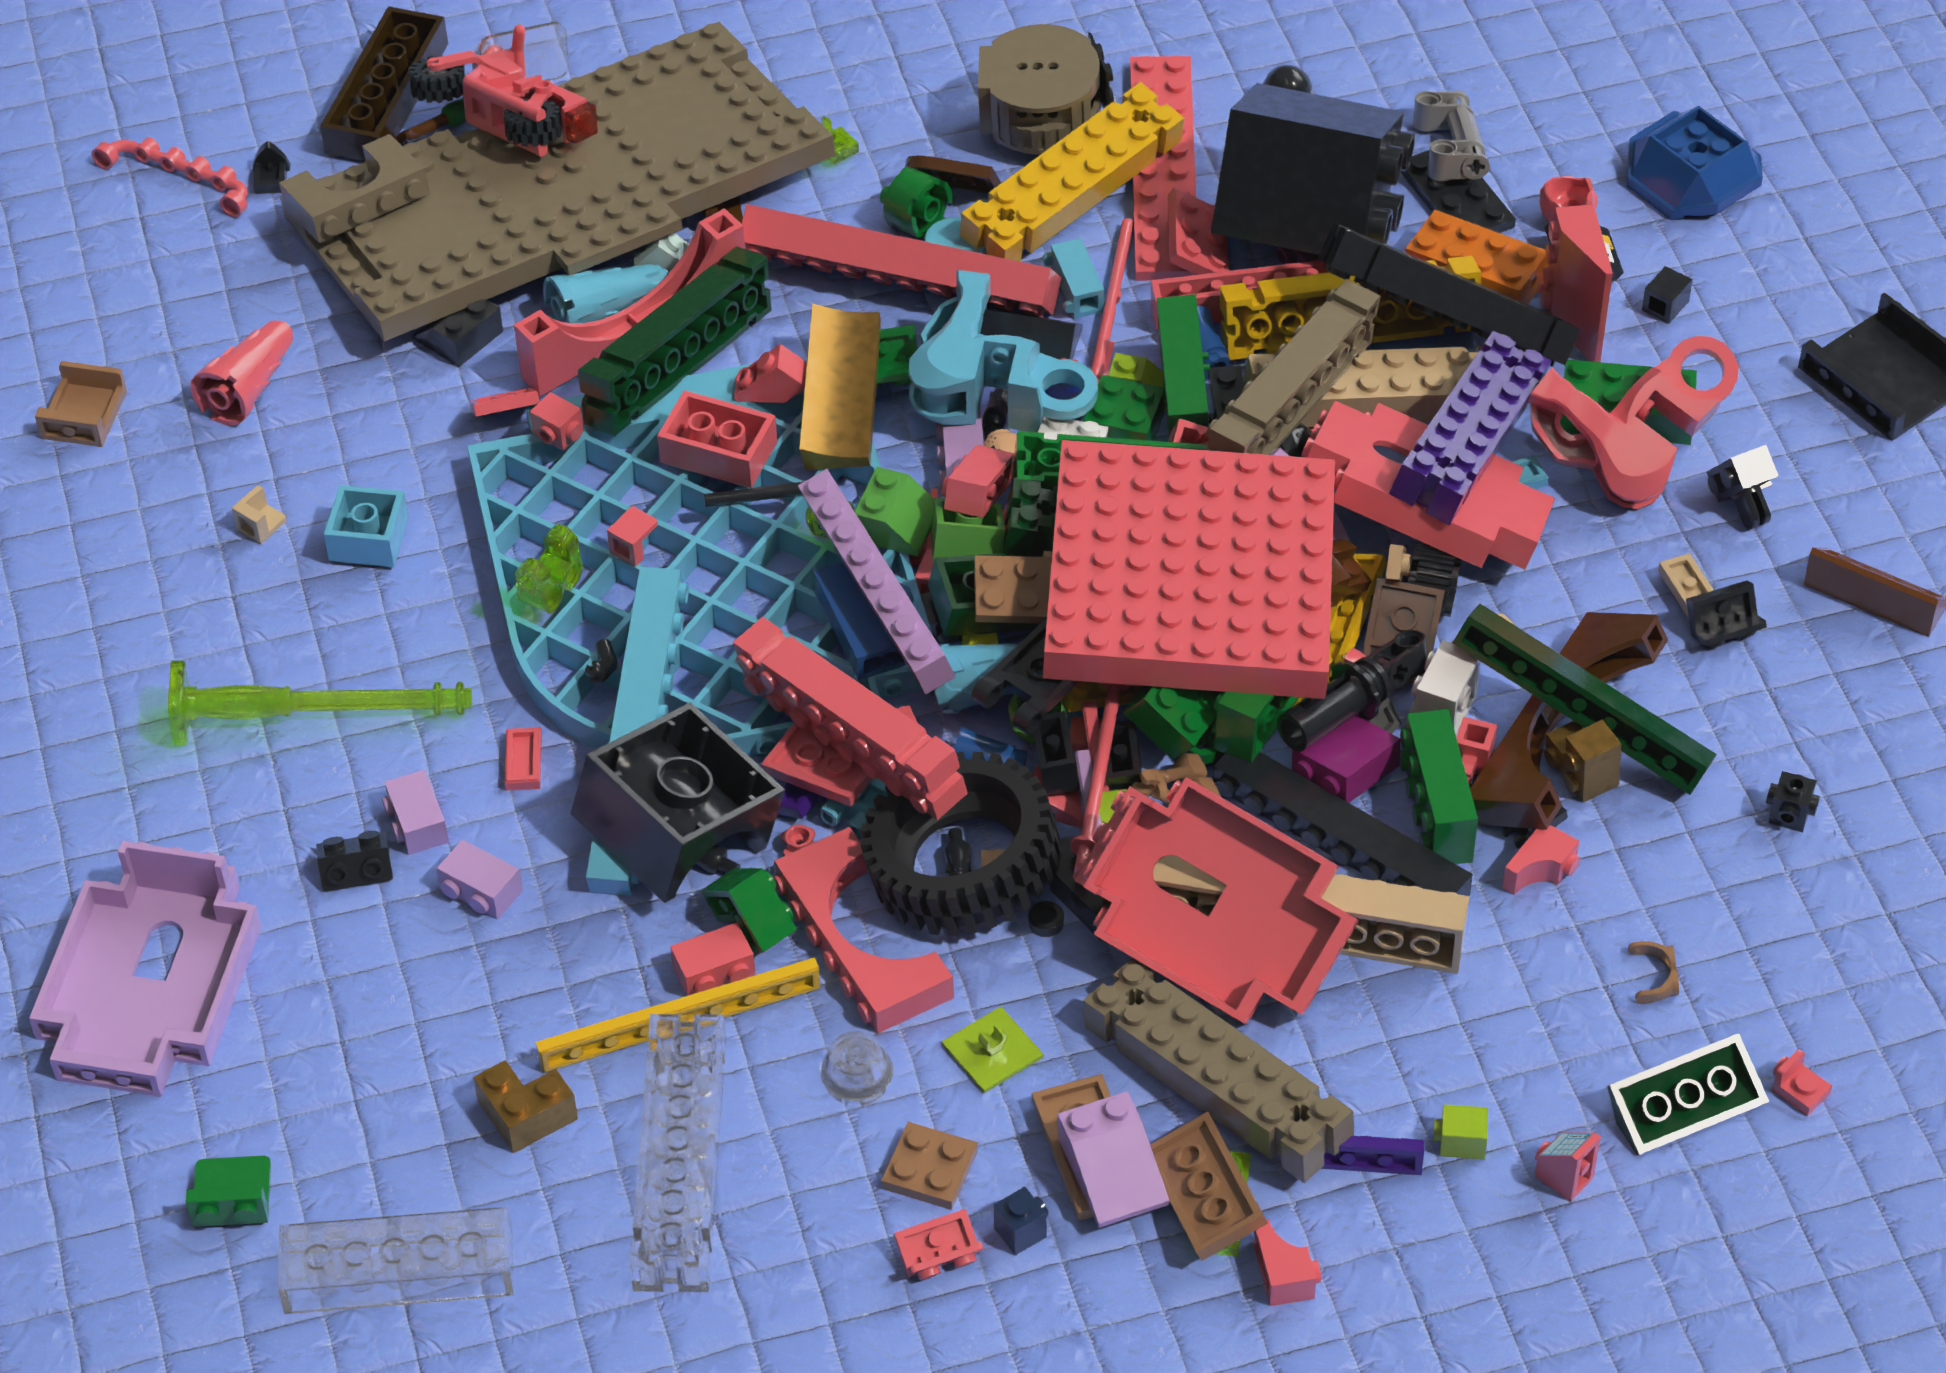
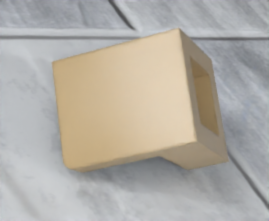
M259 485L232 507L236 530L259 544L267 540L287 521L283 513L267 504L264 488Z

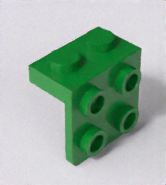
M915 325L881 329L876 388L880 387L881 383L893 381L894 385L912 383L908 376L909 359L918 349Z
M261 1155L198 1160L195 1165L194 1189L186 1190L185 1203L192 1226L268 1223L271 1181L270 1158Z

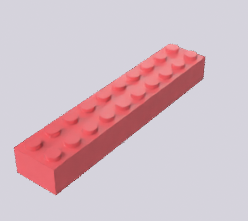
M746 204L742 220L746 250L767 256V259L772 261L773 256H776V258L784 260L783 263L802 267V263L805 262L807 265L813 266L814 270L832 273V269H836V271L842 272L843 276L859 280L862 279V275H866V277L873 279V282L886 286H892V281L897 284L903 285L904 289L914 292H922V288H927V290L934 292L933 295L952 299L953 294L956 295V271L987 273L990 275L991 296L988 303L993 304L994 308L1013 312V307H1016L1019 310L1025 311L1024 314L1042 318L1044 313L1054 314L1062 278L1048 267Z

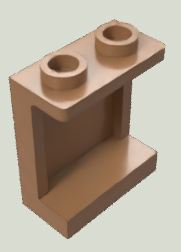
M61 361L59 365L61 381L48 408L39 407L35 415L40 438L103 447L127 393L123 372L121 369Z

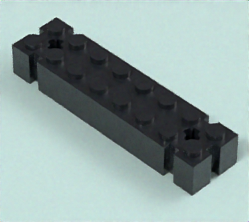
M1335 222L1318 257L1326 263L1324 269L1340 278L1349 280L1351 275L1355 276L1354 282L1366 289L1378 293L1379 289L1383 288V294L1389 296V298L1404 305H1408L1409 300L1413 301V307L1437 318L1438 313H1442L1441 318L1448 321V323L1464 330L1470 325V331L1477 333L1480 337L1488 339L1492 331L1506 335L1516 342L1515 347L1525 352L1526 349L1535 350L1551 360L1549 365L1551 367L1554 366L1555 362L1562 365L1566 364L1581 331L1578 327L1561 318Z

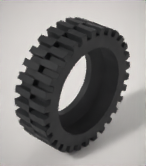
M973 751L972 758L966 760L964 752H957L960 768L956 772L963 776L968 794L939 820H936L926 812L924 814L918 812L909 799L902 795H894L887 786H885L887 797L878 794L873 800L876 810L868 808L865 815L867 823H862L861 833L863 838L860 839L862 854L881 904L884 903L885 909L890 915L895 913L897 921L904 925L910 921L912 929L920 932L926 924L929 934L939 935L942 927L946 928L948 936H957L959 927L964 926L968 934L978 933L977 924L985 922L989 930L997 927L995 918L1003 916L1006 922L1015 918L1013 911L1015 907L1018 906L1023 911L1027 910L1031 906L1029 896L1032 895L1039 899L1044 893L1042 883L1050 885L1054 878L1051 869H1058L1059 859L1057 854H1061L1057 825L1047 793L1042 788L1040 780L1037 776L1032 777L1031 771L1024 765L1019 769L1017 761L1008 758L1003 764L1001 755L992 753L988 761H985L983 752ZM971 818L988 819L1002 824L1015 837L1000 856L974 871L954 876H930L914 871L915 858L924 841L935 831L952 822Z

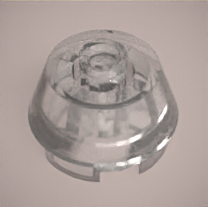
M850 1031L838 1036L829 1047L820 1066L822 1082L834 1099L842 1102V1099L860 1101V1105L872 1103L883 1096L894 1072L892 1059L885 1048L873 1035L863 1031Z

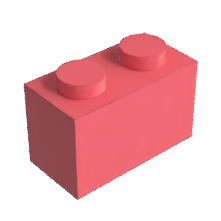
M738 922L670 946L673 969L686 996L756 975L754 954Z

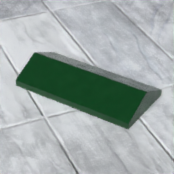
M1739 1033L1607 1086L1616 1124L1636 1155L1769 1102Z

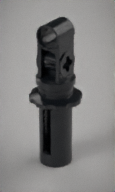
M1418 630L1403 631L1379 649L1372 651L1367 657H1361L1354 663L1351 661H1339L1333 665L1325 699L1306 698L1278 717L1277 729L1282 740L1291 749L1301 752L1356 715L1368 720L1375 718L1379 714L1378 710L1381 702L1389 698L1392 692L1402 688L1407 682L1426 672L1424 668L1428 653L1424 633Z

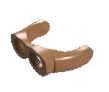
M1650 941L1630 943L1628 945L1630 954L1653 955L1661 960L1670 972L1668 979L1659 988L1637 992L1635 994L1636 1002L1646 1004L1672 995H1679V979L1674 947Z

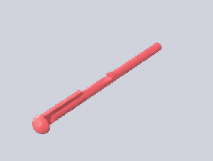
M1129 218L1123 219L1121 223L1091 370L1097 378V384L1101 375L1108 376L1115 342L1110 341L1116 313V304L1121 299L1120 289L1134 222Z

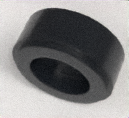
M1041 901L1034 904L1028 913L1030 930L1041 937H1051L1058 934L1064 926L1063 909L1052 901Z

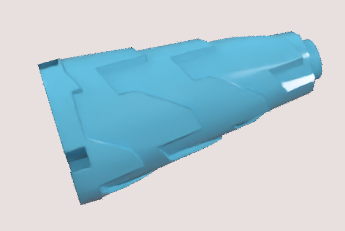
M646 264L626 268L612 267L597 271L583 270L573 275L550 276L545 278L543 284L545 307L551 305L553 313L548 314V316L561 322L587 323L604 319L636 303L654 289L669 273L666 268H661L658 264Z
M1016 643L1000 645H939L955 675V678L934 689L938 704H947L941 711L944 714L959 713L961 709L977 705L978 703L971 698L974 686L1017 646L1015 645ZM1037 670L1035 674L1043 675V670ZM1004 688L1002 690L1001 696H1004L1012 692Z

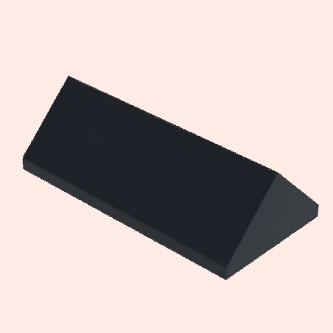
M986 308L983 314L980 334L986 336H1019L1039 343L1040 353L1059 360L1062 358L1073 359L1083 324Z

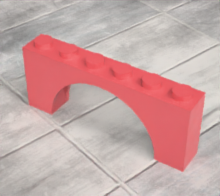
M848 827L774 860L775 876H773V879L777 886V893L780 896L785 895L788 899L789 908L795 920H802L806 926V934L813 946L818 945L822 950V956L827 968L831 972L836 971L839 975L840 985L848 998L853 996L857 1002V1010L863 1022H870L877 1034L953 999V976L936 951L910 959L882 958L854 947L839 933L831 918L836 900L849 884L868 873V868L862 854L861 843L852 829Z

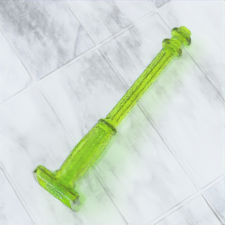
M171 660L168 716L173 746H186L188 744L190 720H198V717L254 719L281 715L288 717L291 716L292 711L433 709L434 714L440 716L443 709H456L458 715H463L465 709L472 708V688H465L464 683L461 681L456 683V688H442L440 682H435L433 689L292 691L289 686H284L283 688L257 685H229L198 689V686L189 685L185 661Z

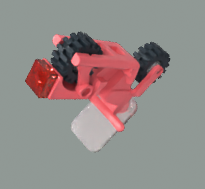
M548 22L530 27L518 24L511 31L484 37L474 51L470 50L434 58L430 56L427 57V60L419 59L418 63L414 62L411 64L412 67H409L410 89L414 98L418 97L419 101L426 99L427 103H432L433 101L443 103L442 101L444 100L450 102L453 101V98L458 99L463 96L465 118L470 125L540 157H544L548 152V140L554 142L557 140L556 137L559 138L561 136V129H563V141L574 144L598 133L596 105L587 102L586 98L551 82V80L564 77L569 70L567 31L560 22ZM472 63L473 70L465 76L464 65Z

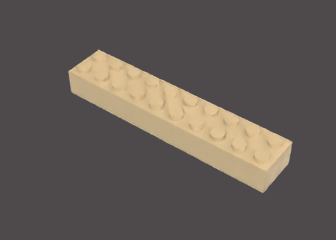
M1174 855L1161 858L1156 863L1153 871L1154 880L1161 889L1207 916L1210 915L1227 886ZM1344 874L1334 875L1322 899L1359 920L1340 954L1458 974L1465 938L1469 896L1458 895L1454 892L1427 890L1418 886L1391 884L1381 880L1372 881L1354 878ZM1103 898L1105 907L1109 909L1112 903Z

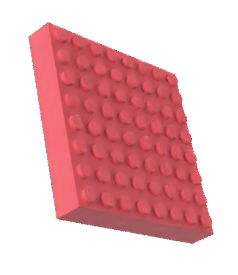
M1062 440L1043 678L1325 699L1330 652L1335 460Z

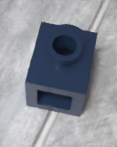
M1025 1186L993 1204L994 1229L1015 1256L1047 1237V1207L1040 1197H1033Z

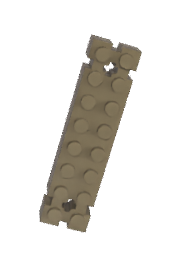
M1348 279L1338 289L1333 288L1321 308L1317 306L1313 310L1309 321L1304 326H1298L1291 341L1280 346L1271 363L1266 362L1262 366L1258 377L1253 382H1247L1241 396L1236 401L1231 400L1221 418L1219 420L1214 419L1210 423L1206 432V437L1209 439L1205 450L1270 455L1277 449L1352 365L1353 358L1355 356L1359 357L1371 344L1375 326L1372 320L1377 315L1380 295Z
M1131 958L1113 974L1114 984L1112 986L1102 983L1083 1000L1085 1027L1106 1043L1115 1038L1117 1041V1051L1204 1113L1209 1112L1214 1120L1269 1159L1278 1154L1281 1157L1282 1168L1301 1182L1306 1183L1324 1166V1154L1327 1151L1335 1156L1339 1152V1146L1348 1138L1354 1136V1111L1332 1095L1328 1098H1320L1318 1085L1167 980H1164L1162 983H1156L1154 971L1138 960Z

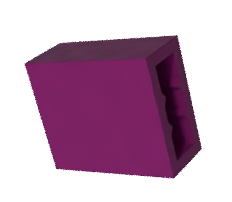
M1356 715L1304 751L1298 752L1292 749V771L1319 785L1333 796L1336 795L1350 803L1399 767L1401 739Z

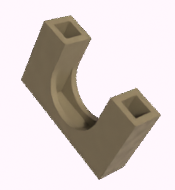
M388 134L362 146L368 172L375 178L364 187L351 191L329 190L323 187L307 170L279 182L285 208L320 243L430 194L425 168L398 141Z

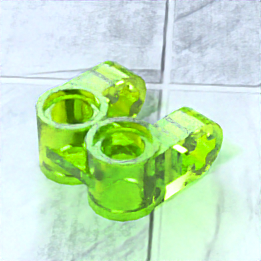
M555 524L544 537L545 551L540 556L539 561L534 558H527L515 572L518 600L549 614L553 613L561 603L564 589L570 591L576 586L583 570L578 538L570 528L561 524Z

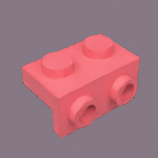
M966 1208L893 1234L907 1277L918 1275L920 1281L941 1274L939 1268L941 1266L954 1263L955 1268H960L977 1261L975 1255L983 1250L982 1243L977 1242Z

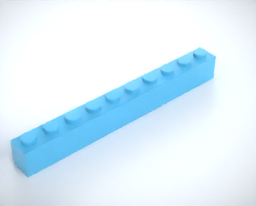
M640 566L609 743L668 714V705L664 704L666 695H671L673 690V674H670L671 664H677L679 651L675 639L676 634L682 633L684 622L683 613H680L681 603H687L689 585L683 582L681 569ZM593 836L586 873L590 892L632 896L634 884H639L640 880Z

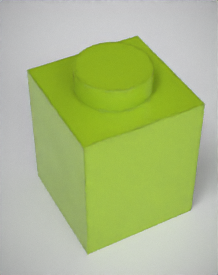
M1443 1104L1442 1119H1434L1433 1141H1440V1156L1485 1159L1488 1137V1107Z

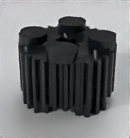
M1415 544L1408 583L1445 590L1440 616L1451 617L1462 559L1430 545Z

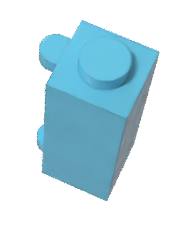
M1078 238L1052 244L1051 252L1045 253L1042 256V260L1046 266L1051 265V269L1062 278L1060 289L1066 300L1063 303L1065 312L1072 313L1074 319L1102 313L1104 308V287L1082 239Z

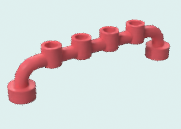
M147 137L141 143L131 140H118L110 144L101 142L92 150V159L102 169H110L118 162V153L129 152L134 154L143 163H147L150 160L159 163L167 172L178 170L186 173L187 177L194 182H198L201 179L210 182L218 191L229 189L220 199V206L231 217L240 216L248 207L246 200L248 190L244 183L237 180V175L231 167L223 166L217 172L213 171L209 161L202 156L196 157L192 162L186 161L181 149L171 147L166 153L160 151L159 144L153 138Z

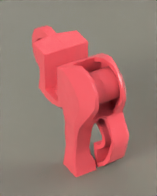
M1695 336L1685 339L1672 350L1669 358L1646 372L1628 390L1611 413L1604 410L1589 396L1577 390L1551 367L1531 392L1528 400L1530 402L1531 429L1556 463L1591 470L1594 472L1608 500L1624 508L1640 509L1653 504L1664 491L1677 452L1676 446L1644 423L1652 412L1651 408L1656 409L1693 437L1714 416L1720 407V403L1731 394L1738 380L1739 365L1734 353L1726 344L1713 337ZM1707 354L1720 364L1722 380L1712 389L1706 391L1696 390L1683 380L1681 374L1683 362L1692 355ZM1563 415L1571 421L1581 434L1570 435L1562 428L1560 421Z

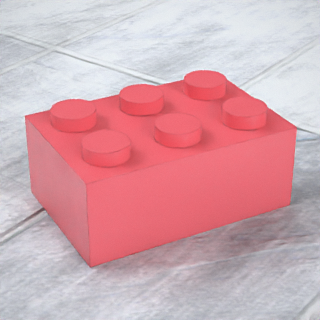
M684 390L657 435L660 463L752 488L777 444L775 415Z

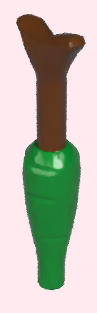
M462 97L445 104L441 114L400 132L395 140L404 146L445 125L456 127L465 123L464 98Z

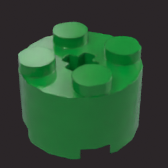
M904 167L891 184L884 187L881 192L880 202L884 204V218L889 226L918 238L925 237L927 230L934 223L946 219L943 215L947 202L952 204V190L945 181L914 168Z

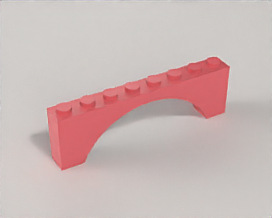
M725 208L700 221L689 246L669 274L647 295L614 315L593 322L566 323L555 320L539 310L515 323L514 330L521 379L529 387L536 390L540 397L578 376L579 368L594 357L599 359L601 352L710 266L713 264L718 265L720 259L733 248L738 246L745 249L743 225Z

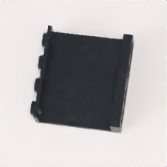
M1885 292L1881 294L1877 313L1823 348L1812 339L1802 345L1798 368L1891 441L1946 406V338Z

